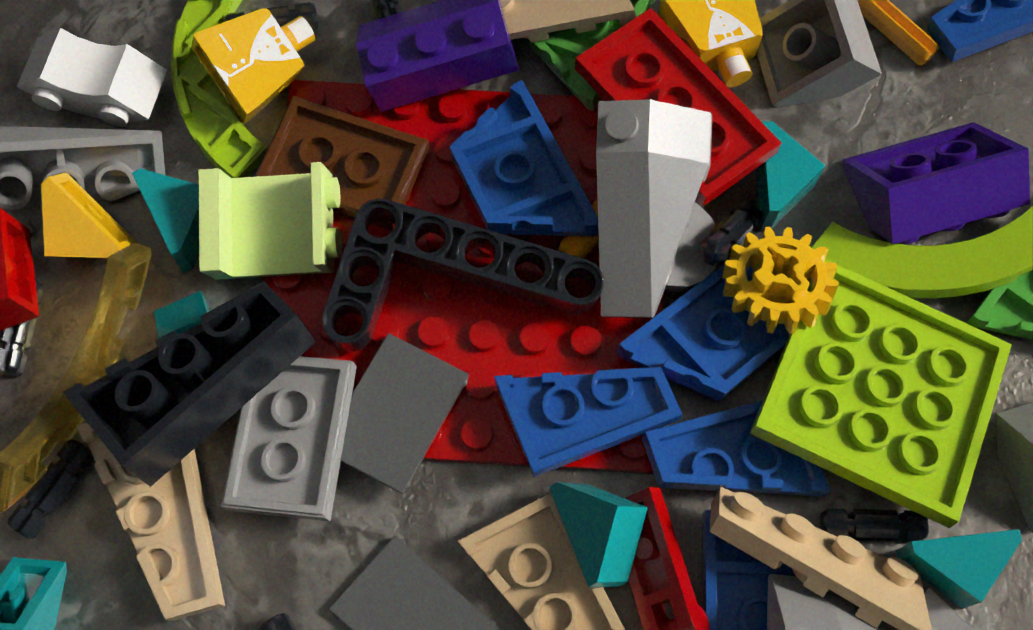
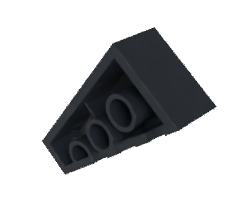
M263 281L203 314L200 324L181 334H177L175 331L170 332L155 341L158 347L131 362L124 358L105 368L107 375L87 386L80 382L64 391L63 394L121 466L151 487L315 344L316 341L299 317Z

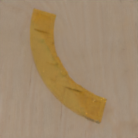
M135 242L108 257L104 279L93 315L71 364L55 391L31 423L0 452L1 512H4L6 509L8 510L40 480L48 470L47 465L42 463L57 444L64 445L67 440L72 439L78 431L77 425L84 422V418L63 392L80 382L84 386L95 382L107 375L105 368L116 363L125 343V340L118 338V334L128 308L137 310L147 277L152 254L151 248Z

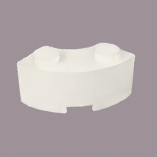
M59 28L36 39L17 87L31 94L33 102L45 109L59 111L61 108L79 114L102 119L113 126L125 127L128 122L149 119L167 69L128 44L118 46L97 44Z

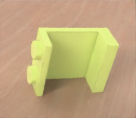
M311 162V173L230 178L219 168L198 169L200 272L215 280L335 273L334 258H340L342 254L340 230L338 227L333 228V208L340 207V186L338 178L332 177V174L321 162Z

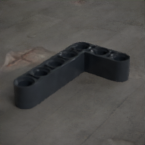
M377 198L362 205L356 214L323 312L322 323L324 331L337 348L343 351L354 352L367 346L374 335L397 262L575 315L587 313L595 306L603 290L604 278L597 265L587 259L391 200ZM377 219H388L395 224L394 229L387 236L380 238L368 233L370 224ZM428 233H435L445 241L439 250L431 253L420 250L416 243L421 236ZM474 248H485L490 251L494 259L488 266L478 268L470 265L465 257ZM525 262L534 263L541 269L543 277L536 282L527 283L516 276L515 269ZM365 265L372 266L379 271L376 281L371 285L364 287L352 283V275L359 267ZM581 277L590 284L592 293L584 298H576L568 293L564 283L569 278ZM353 313L362 317V326L354 335L341 336L336 333V323L343 315Z

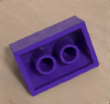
M440 0L359 26L356 48L365 87L381 112L519 71L500 0Z
M975 122L842 159L844 172L869 228L891 244L914 243L920 236L937 231H955L964 227L965 223L985 217H1003L1012 209L1030 204L1029 148Z

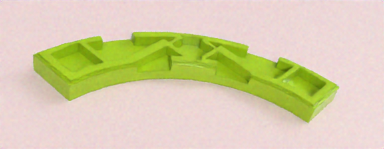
M188 0L181 19L176 22L171 46V74L179 111L193 140L214 168H219L230 178L249 177L260 166L267 147L256 139L240 122L217 85L191 49L195 33L225 22V16L228 13L236 12L243 0Z
M1033 206L1023 215L1000 229L971 240L952 244L931 246L891 244L863 236L832 222L811 248L814 250L825 246L828 249L825 259L910 298L932 299L963 296L1016 281L1020 275L1033 270Z

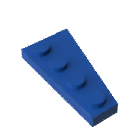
M956 0L930 18L927 31L938 43L948 59L954 62L1033 32V0Z

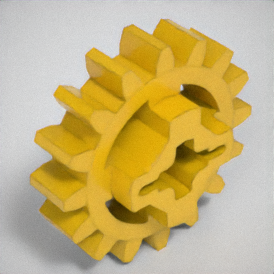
M765 227L762 239H758L749 232L745 235L743 246L737 244L732 246L730 257L725 262L722 278L726 279L723 294L727 297H734L731 308L734 313L744 310L749 312L747 321L749 326H753L761 319L766 321L767 333L773 334L777 324H784L789 334H794L800 320L811 328L815 326L819 314L827 315L839 285V281L833 279L837 270V264L824 262L828 252L825 246L814 250L810 247L811 235L806 234L800 240L793 238V231L790 227H786L782 236H775L771 227ZM751 266L753 269L751 277L753 279L748 282L746 271ZM810 277L813 283V291L811 292V294L808 291L810 283L807 280Z

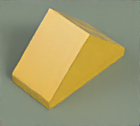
M67 172L49 176L41 183L44 256L119 258L133 251L139 245Z

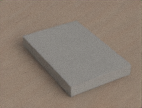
M300 356L240 408L221 508L227 511L331 521L357 368L353 361Z

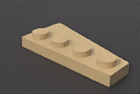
M500 0L510 39L526 38L530 40V43L549 39L550 32L576 28L578 34L597 30L596 23L619 19L620 25H624L636 18L635 10L630 0Z
M88 423L77 425L83 442L88 444L96 461L94 466L103 484L107 485L118 509L116 514L122 527L129 533L136 548L138 562L165 620L175 621L224 607L225 602L195 449L150 487L121 466Z
M720 486L711 503L710 532L773 569L779 568L782 563L792 568L796 577L803 582L802 586L821 597H824L826 592L831 590L858 607L855 616L876 629L883 620L898 630H932L920 572L916 571L909 563L897 557L886 558L865 549L862 544L849 536H835L816 528L810 521L800 515H786L767 507L751 494L745 492L735 493Z
M551 493L458 540L460 545L473 558L531 630H625L604 588H588Z

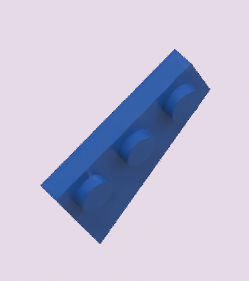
M661 367L597 370L595 374L562 375V372L542 373L541 377L513 378V375L494 376L495 386L533 478L641 436L647 431L679 421L683 415Z
M762 401L645 432L641 438L659 488L718 491L721 486L732 492L825 496L831 491L821 467L750 434Z

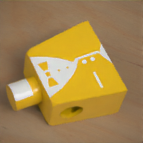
M755 0L660 1L658 16L712 71H720L727 87H737L752 77L753 73L747 61L756 56L763 36Z
M262 8L195 33L191 49L244 125L301 75L305 65L297 51L314 42L315 35L308 22L302 16H298L280 27L267 8Z

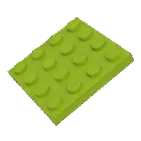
M837 264V270L833 279L839 281V285L827 315L819 314L815 326L811 328L800 320L796 332L789 334L750 434L943 526L951 528L960 521L1012 344ZM812 280L810 281L808 287V291L810 294L813 291Z

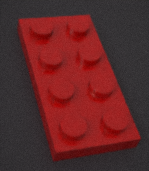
M649 8L575 59L574 69L604 101L651 99L712 113L711 166L706 180L702 182L696 197V201L702 207L778 153L781 146L780 140L652 8Z

